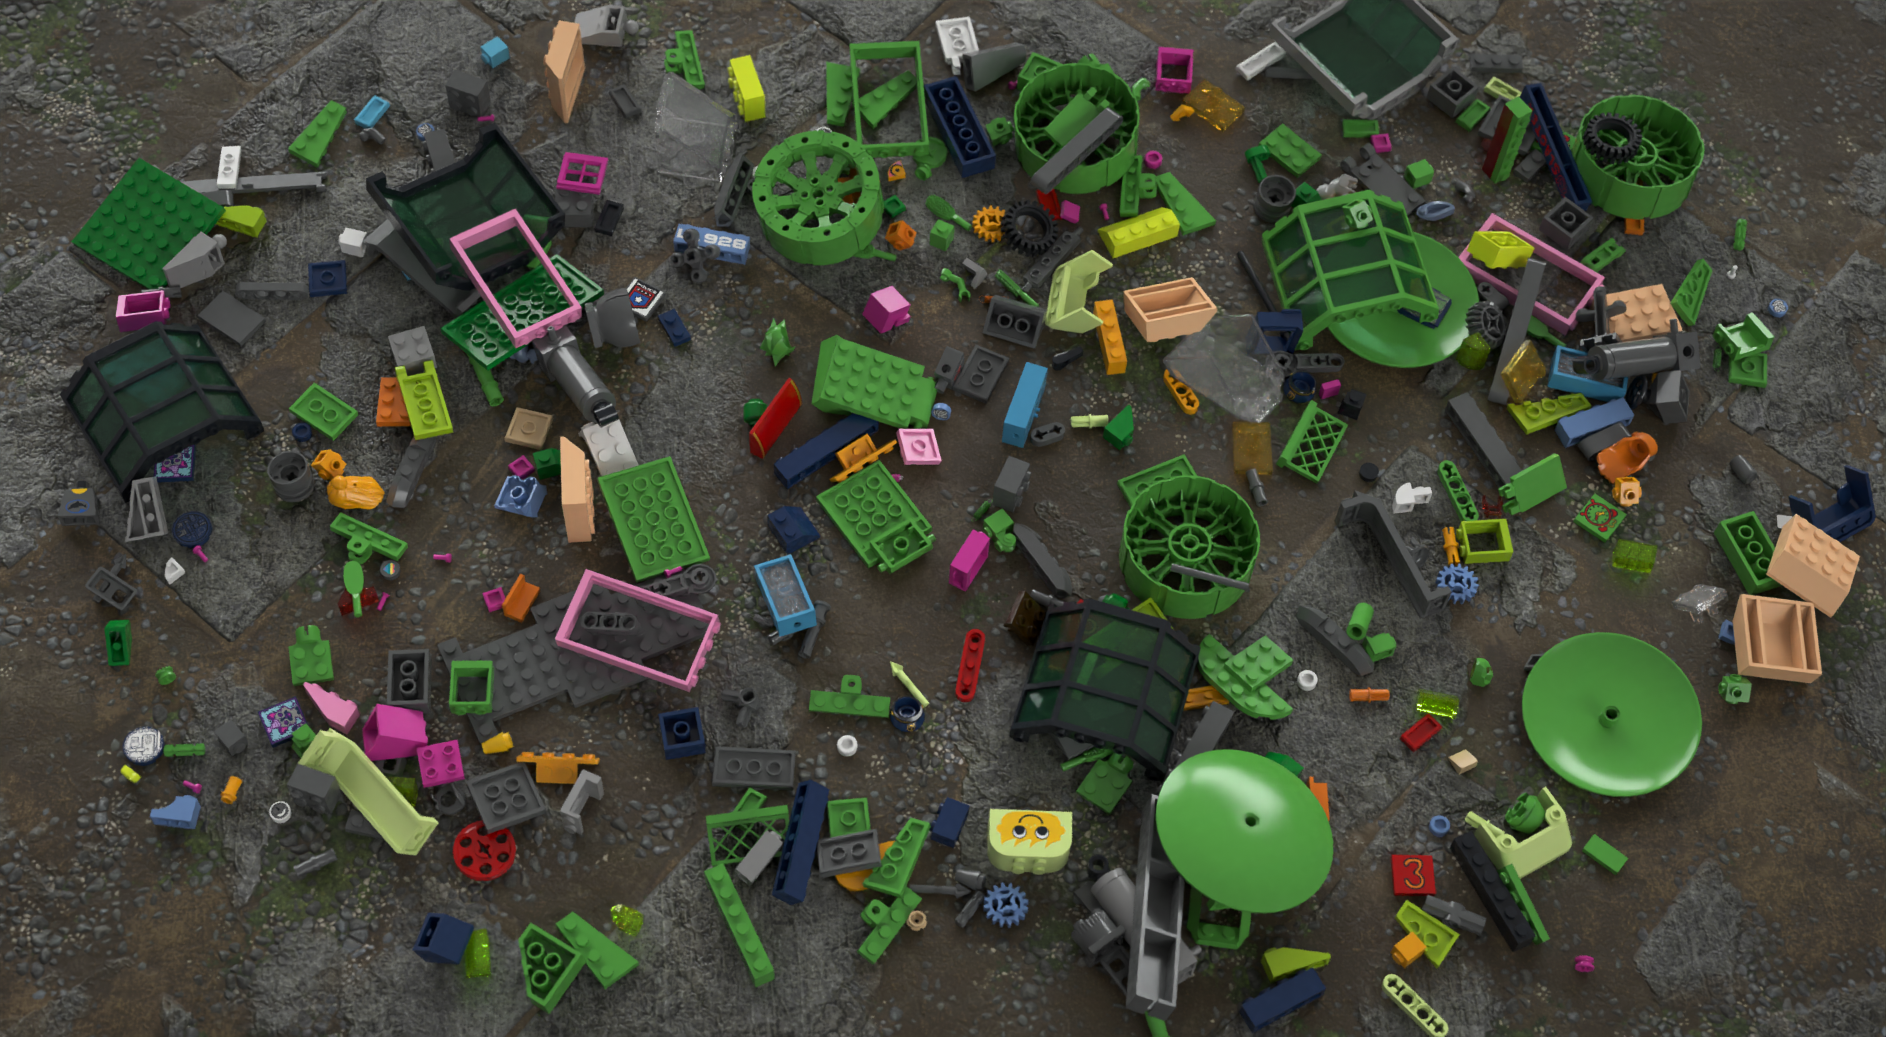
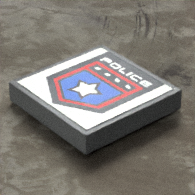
M634 277L626 287L633 315L645 322L648 321L666 296L665 291L637 277Z

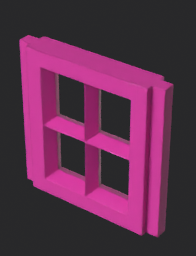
M565 152L556 188L600 195L608 158ZM569 163L583 164L582 170L568 169ZM586 165L599 166V172H585ZM566 174L580 175L579 181L565 180ZM583 176L597 177L596 183H583Z

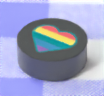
M387 560L380 567L381 575L386 580H395L401 573L399 564L394 560Z

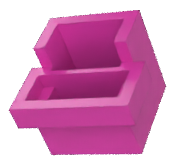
M893 286L871 293L862 315L882 334L891 330L893 325L897 327L909 322L911 316L907 312L911 304Z

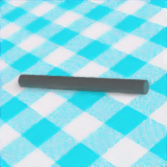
M1173 563L1170 571L1245 591H1247L1249 585L1246 582Z

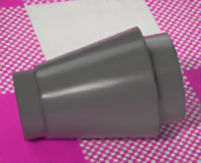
M958 869L956 871L955 881L975 891H982L985 887L987 875L983 874L982 871Z

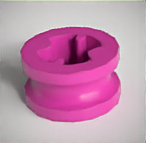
M1575 957V962L1577 963L1575 970L1580 972L1594 970V965H1592L1594 962L1593 957Z

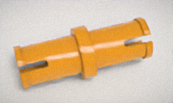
M1449 527L1450 531L1448 534V528H1443L1442 532L1445 542L1443 547L1447 553L1448 566L1453 564V559L1455 566H1458L1460 564L1459 544L1456 542L1454 527Z

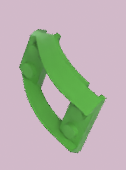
M1191 886L1187 929L1192 933L1194 942L1200 945L1237 950L1249 936L1251 913L1241 911L1239 928L1201 923L1199 918L1202 893Z

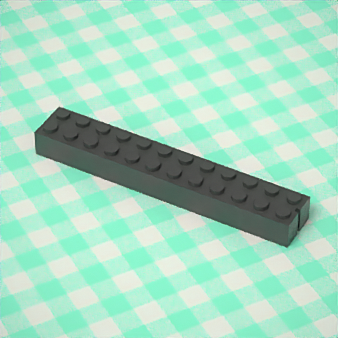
M1152 794L1142 807L1126 1008L1142 1014L1147 1011L1148 1016L1166 1021L1176 1008L1184 878L1172 865L1160 842L1156 824L1158 796Z

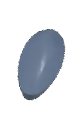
M1435 201L1420 206L1416 213L1421 219L1434 221L1452 215L1455 207L1447 202Z

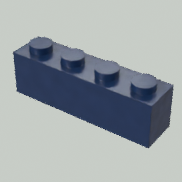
M1313 967L1308 970L1304 968L1298 971L1292 979L1285 978L1277 984V987L1273 989L1268 987L1259 993L1260 996L1254 999L1249 997L1244 1000L1239 1013L1250 1031L1254 1033L1323 996L1326 987Z

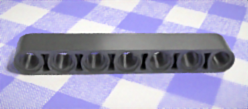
M1110 108L1104 109L1033 175L1030 184L1044 194L1049 193L1120 127L1123 117Z

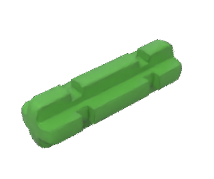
M1740 218L1736 222L1735 250L1741 251L1744 248L1747 227L1746 219Z
M203 743L196 744V746H193V744L165 745L164 755L166 757H174L175 754L176 756H193V754L202 756L205 754V745Z

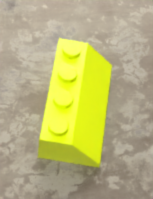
M1161 207L1137 217L1100 228L1098 233L1112 258H1116L1177 237L1180 223L1172 210Z

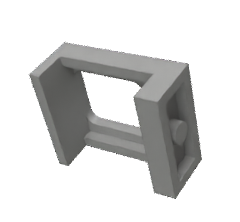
M582 770L560 810L563 827L566 831L582 835L583 826L579 814L587 799L591 796L601 800L604 795L600 776Z

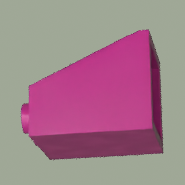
M376 704L362 729L365 755L371 761L418 756L417 748L425 747L428 743V737L425 734L426 721L424 720L423 711Z

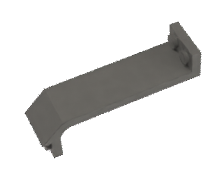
M388 219L363 240L368 246L367 254L371 258H374L381 252L455 318L484 301L475 288L465 291L435 284ZM409 230L423 250L437 253L416 233ZM430 258L437 269L447 265L444 261Z
M1356 490L1353 493L1352 499H1344L1340 503L1335 518L1336 525L1340 527L1354 521L1366 522L1373 531L1419 618L1421 619L1443 611L1452 593L1449 586L1437 587L1430 591L1381 500Z

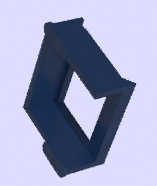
M1283 309L1281 312H1257L1246 336L1248 354L1250 352L1272 353L1274 351H1286L1293 354L1303 333L1302 311L1300 309ZM1264 331H1292L1287 342L1279 336L1263 335Z

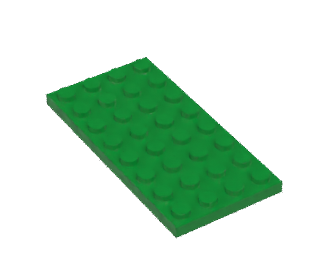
M558 254L550 258V261L582 309L585 308L586 303H593L604 295V290ZM542 264L493 294L517 332L570 307ZM482 301L441 328L444 336L487 371L527 346L524 344L518 348L514 347L485 301Z

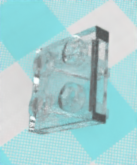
M1698 584L1691 591L1680 594L1676 600L1672 601L1674 609L1689 612L1694 622L1702 623L1704 622L1702 611L1707 609L1709 613L1717 614V602L1727 597L1728 594L1726 589Z

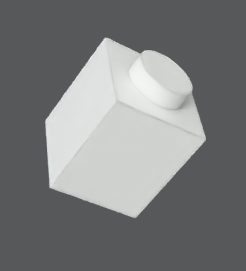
M345 228L343 234H340L338 239L342 253L363 257L368 247L363 242L367 238V233Z

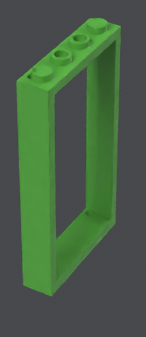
M919 41L850 44L849 55L856 141L862 145L856 60L914 57L922 142L868 144L862 146L866 149L868 155L872 157L887 158L928 155L929 139Z

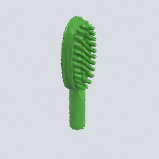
M935 195L928 196L926 206L935 215L945 220H953L967 231L972 228V225L958 216L954 208L943 198L941 199V197Z
M870 243L862 251L854 254V257L872 258L875 256L894 262L897 257L896 254L876 250Z
M999 269L996 272L995 277L1014 296L1017 297L1019 295L1027 304L1039 307V304L1023 292L1002 270Z
M1531 315L1526 333L1531 334L1535 338L1537 337V339L1544 338L1556 347L1557 345L1566 347L1565 343L1548 333L1547 327L1540 320Z
M349 561L344 567V583L347 591L352 595L354 616L361 617L360 594L363 591L364 575L361 565L357 561Z
M1093 747L1083 752V755L1060 764L1062 771H1066L1084 762H1092L1114 752L1106 748L1098 749Z

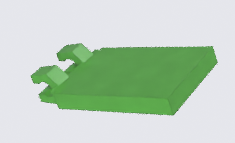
M1091 87L1085 95L1082 93L1080 95L1077 94L1043 130V133L1060 149L1110 105L1104 99L1096 108L1089 101L1097 92L1094 87Z
M1554 453L1510 477L1511 483L1502 486L1498 491L1499 495H1505L1506 499L1514 496L1515 499L1502 505L1504 512H1509L1510 515L1524 512L1567 488L1560 456Z

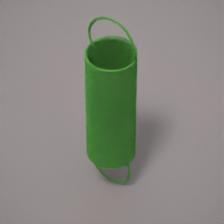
M1716 348L1714 350L1713 367L1719 370L1722 350Z
M988 500L985 501L974 513L973 518L979 520L991 506V503Z

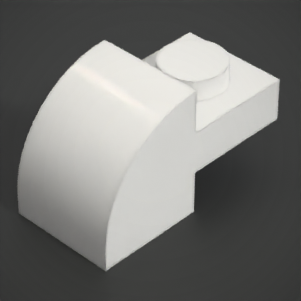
M1411 483L1402 485L1397 490L1392 504L1393 513L1411 512L1415 504L1429 503L1432 495L1431 487L1424 488L1420 486L1412 489Z

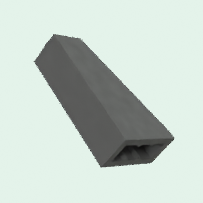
M1011 43L962 54L966 89L979 90L1025 63L1027 54L1025 44Z

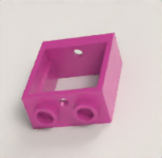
M1159 47L1156 67V91L1190 93L1193 50ZM1162 64L1187 66L1186 80L1161 78Z
M164 290L118 296L116 319L120 332L139 330L155 321L166 325V320L169 319L168 308H170L169 297L165 296Z
M972 530L950 564L949 584L966 592L988 557L990 538L985 533Z

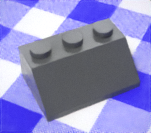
M994 295L991 298L983 333L1036 348L1048 310Z

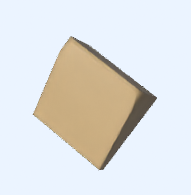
M1466 749L1448 758L1458 775L1476 767L1478 763L1477 759Z

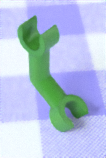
M943 268L940 279L952 281L958 285L959 302L962 301L963 295L969 301L971 294L966 290L963 278L952 274L949 269Z

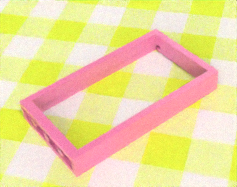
M516 209L450 238L451 251L515 348L524 344L527 345L535 338L544 337L548 333L547 328L550 326L554 327L556 331L582 317V307ZM515 226L518 227L570 305L569 308L519 332L516 331L464 252L465 249Z
M1492 213L1479 231H1509L1533 246V253L1592 286L1568 319L1535 301L1532 316L1566 336L1569 330L1573 331L1578 324L1576 320L1577 311L1587 306L1590 307L1594 299L1593 291L1599 286L1604 287L1602 283L1605 277ZM1467 246L1458 258L1469 270L1475 284L1479 285L1482 282L1490 283L1508 299L1510 304L1515 306L1519 291L1469 263L1468 261L1471 259L1472 254L1467 251Z
M586 569L555 637L557 646L690 692L692 686L695 687L697 684L698 671L703 669L706 658L704 657L706 652L711 650L713 646L712 638L714 633L717 634L719 632L721 623L717 614ZM593 584L709 624L686 681L569 640Z

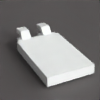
M970 17L936 21V29L945 62L948 65L951 64L953 75H960V63H963L962 54L979 51Z

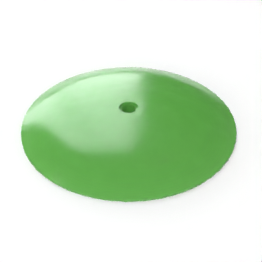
M1391 229V230L1400 232V233H1402V234H1405V231H1404V230H1401V229ZM1413 232L1431 287L1440 291L1444 296L1433 291L1434 295L1447 301V303L1449 299L1452 301L1439 326L1432 329L1398 313L1397 310H1389L1377 315L1371 314L1359 319L1353 318L1342 323H1331L1327 326L1333 336L1351 352L1380 365L1398 368H1415L1431 365L1454 354L1470 337L1469 331L1466 328V313L1468 308L1479 302V297L1469 270L1447 247L1432 238ZM1379 233L1343 241L1324 260L1321 266L1323 274L1387 260ZM1386 235L1393 258L1416 267L1409 243ZM1390 266L1325 280L1334 307L1399 293ZM1397 267L1404 291L1407 293L1416 279L1421 281L1420 276ZM1319 283L1316 286V301L1319 313L1322 315L1328 308ZM1417 284V285H1416V286H1418V287L1424 289V287H1423L1422 285H1420V284ZM1416 290L1414 296L1427 300L1426 294ZM1436 299L1439 310L1441 311L1442 309H1444L1443 307L1447 303ZM1403 307V309L1419 317L1420 313L1418 314L1408 308Z
M1605 632L1587 633L1566 639L1549 649L1537 661L1524 686L1522 715L1526 732L1534 749L1555 773L1581 789L1613 797L1647 794L1675 780L1687 768L1697 751L1702 731V717L1694 688L1683 671L1672 659L1642 640L1622 634ZM1606 715L1612 716L1613 719H1609Z
M1228 749L1208 751L1195 755L1178 765L1165 780L1160 790L1156 806V824L1163 849L1177 872L1192 887L1209 899L1239 911L1263 914L1276 913L1302 904L1312 897L1325 881L1333 858V838L1328 818L1312 791L1296 775L1282 765L1261 755L1246 751Z

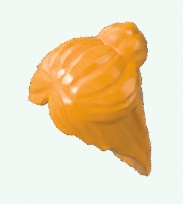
M338 475L327 486L329 502L345 510L354 508L373 509L382 502L385 494L377 481L369 476L344 477Z

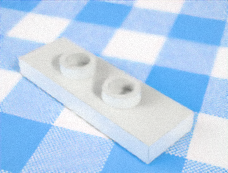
M1273 42L1237 65L1236 71L1248 81L1265 70L1266 67H1270L1284 58L1286 51L1276 42Z
M240 146L222 147L217 180L218 189L237 187L241 157Z

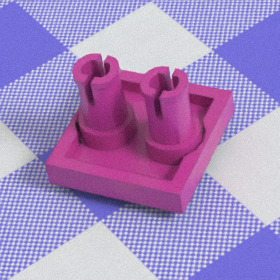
M458 740L417 748L424 788L465 779Z

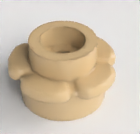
M913 911L906 921L907 925L914 931H919L927 925L926 916L921 911Z

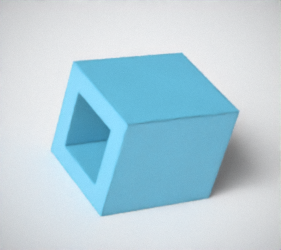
M498 36L481 46V58L485 64L488 63L492 68L510 58L508 46Z

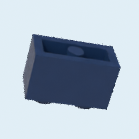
M949 797L946 798L945 803L941 802L937 811L939 817L937 821L933 820L929 830L932 832L931 840L954 848L968 817L970 805Z

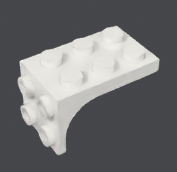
M620 420L602 428L594 422L581 427V431L578 434L584 438L601 476L638 466Z

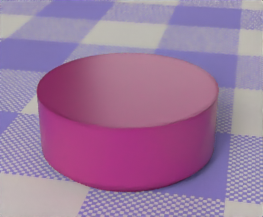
M1157 151L1147 152L1144 158L1145 165L1151 169L1160 167L1162 155Z

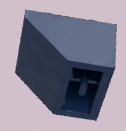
M428 913L413 951L425 962L460 964L474 926L447 914Z

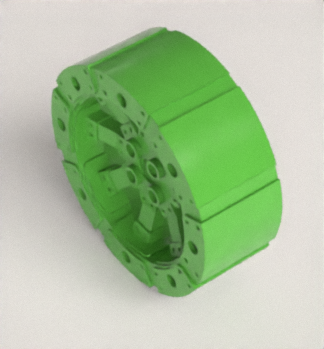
M1063 64L1041 72L1026 84L1015 105V150L1019 162H1022L1023 169L1031 178L1061 150L1054 143L1048 152L1046 151L1041 155L1036 150L1035 144L1050 138L1043 133L1046 127H1034L1041 118L1053 121L1061 112L1055 107L1069 104L1074 98L1070 97L1071 95H1080L1081 93L1085 95L1091 87H1094L1097 92L1089 101L1097 108L1106 99L1110 103L1107 108L1123 117L1120 127L1109 136L1120 140L1119 146H1117L1115 151L1102 143L1093 151L1101 158V161L1097 162V164L1086 166L1083 160L1054 187V189H1058L1062 193H1090L1100 190L1101 187L1112 185L1129 170L1134 162V155L1137 154L1140 115L1135 95L1132 94L1131 88L1119 76L1105 68L1095 67L1091 64Z
M1620 95L1600 101L1590 108L1588 114H1585L1582 119L1571 153L1593 205H1598L1603 208V211L1629 219L1650 217L1652 219L1673 212L1687 199L1703 161L1704 143L1701 140L1700 132L1696 125L1676 107L1674 108L1668 105V103L1652 97ZM1607 112H1611L1613 117L1615 113H1618V118H1622L1624 115L1626 116V121L1629 119L1633 120L1632 125L1636 123L1638 125L1637 129L1641 130L1642 142L1638 152L1632 160L1629 159L1626 163L1622 161L1621 164H1617L1615 160L1614 164H1609L1601 169L1595 162V160H1598L1595 158L1596 153L1594 155L1589 154L1590 150H1586V145L1583 144V136L1591 118H1594L1596 115L1599 116L1600 113H1604L1606 116ZM1605 129L1597 132L1598 138L1602 142H1607L1613 147H1624L1628 144L1627 139L1616 131ZM1665 155L1669 159L1670 163L1661 159V157L1659 156ZM1660 172L1669 176V179L1674 181L1673 184L1666 186L1656 173ZM1624 174L1625 182L1619 180L1615 175ZM1638 178L1643 182L1646 181L1649 187L1637 185Z
M823 130L802 132L784 139V142L780 145H775L763 157L754 175L755 182L752 185V194L760 226L767 241L769 240L771 246L784 257L801 264L807 263L818 266L835 264L853 257L858 251H862L877 234L882 223V213H884V199L879 173L872 156L868 155L866 149L854 139L832 131L831 133H825ZM816 157L833 158V163L829 170L821 175L819 170H817ZM799 161H803L807 170L806 179L796 177L789 172L788 168ZM848 164L853 169H856L858 175L854 176V179L844 183L838 182L840 174ZM776 182H779L793 189L794 193L787 196L773 195L772 189L775 187ZM862 191L857 204H849L843 201L845 196ZM782 209H798V213L789 220L777 212ZM834 213L846 216L844 219L833 224L829 220ZM811 219L819 221L820 225L819 227L812 228L803 227ZM829 231H830V235H828V236H825V235H824L825 232H829Z
M1191 475L1175 476L1150 485L1136 497L1125 518L1119 548V564L1121 572L1125 575V582L1139 600L1144 602L1151 597L1162 613L1168 616L1197 619L1224 611L1233 605L1245 590L1210 581L1212 588L1208 592H1195L1193 577L1180 574L1181 585L1179 591L1173 590L1161 582L1171 572L1172 563L1226 577L1212 563V560L1216 558L1228 561V563L1234 565L1232 572L1227 578L1249 583L1260 546V532L1257 520L1255 521L1253 516L1254 513L1245 500L1234 490L1209 478ZM1190 506L1191 510H1187L1185 507ZM1181 516L1183 517V523L1179 526L1173 525L1166 518ZM1195 518L1207 520L1211 524L1202 528L1195 524ZM1152 528L1161 532L1164 538L1162 540L1142 539V536ZM1224 534L1232 546L1217 545L1212 540L1218 535ZM1146 554L1165 556L1159 565L1149 571L1145 565H1142L1141 557H1145Z

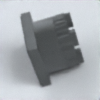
M1097 908L1090 913V917L1085 921L1080 919L1073 925L1075 930L1071 933V937L1086 955L1085 963L1091 968L1100 962L1101 957L1119 945L1122 946L1126 930L1122 925L1116 927L1107 914L1101 911L1100 908Z

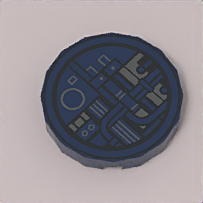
M195 511L179 516L172 527L175 541L179 545L187 546L188 548H195L205 544L213 530L210 519L205 514Z

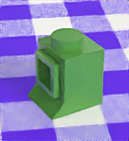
M1382 633L1372 638L1365 635L1362 645L1372 661L1375 662L1392 656L1396 648V641L1389 633Z
M304 724L292 733L293 738L291 739L293 744L291 747L300 758H302L304 752L316 736L307 724Z

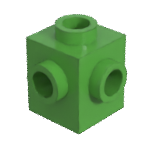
M1005 117L995 118L991 123L985 125L993 147L1000 143L1005 144L1013 138V126L1010 121H1006Z
M1355 199L1342 207L1345 214V222L1350 227L1362 229L1373 220L1372 210L1365 200Z
M1731 674L1730 676H1723L1718 690L1727 703L1738 704V702H1749L1752 684L1746 677Z

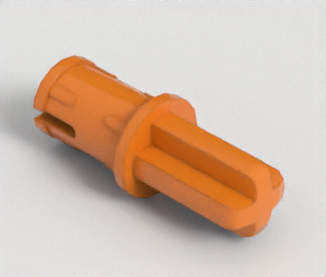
M1367 687V689H1350L1349 691L1350 702L1367 701L1371 703V701H1388L1390 697L1389 690L1371 689Z

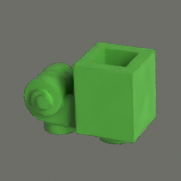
M1003 508L984 519L983 532L992 539L999 552H1012L1015 549L1016 537L1011 534L1014 522Z

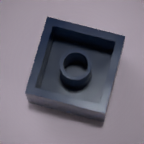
M698 707L658 714L666 760L706 753Z

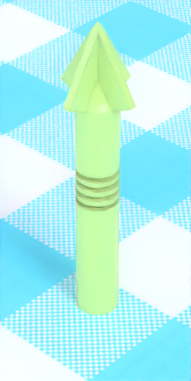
M890 662L893 677L897 676L911 694L919 700L923 708H925L929 702L903 672V666Z

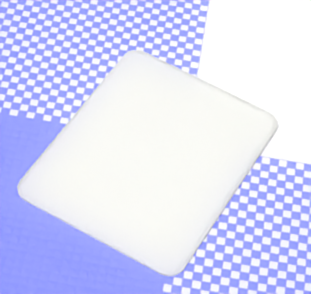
M1777 515V527L1782 528L1792 516Z

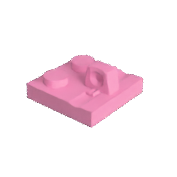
M898 429L896 434L904 465L940 464L942 460L933 429Z

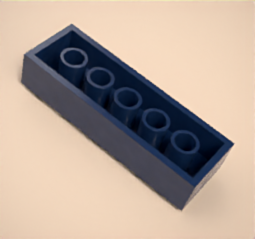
M957 76L924 85L925 103L961 177L965 178L995 169L996 155Z

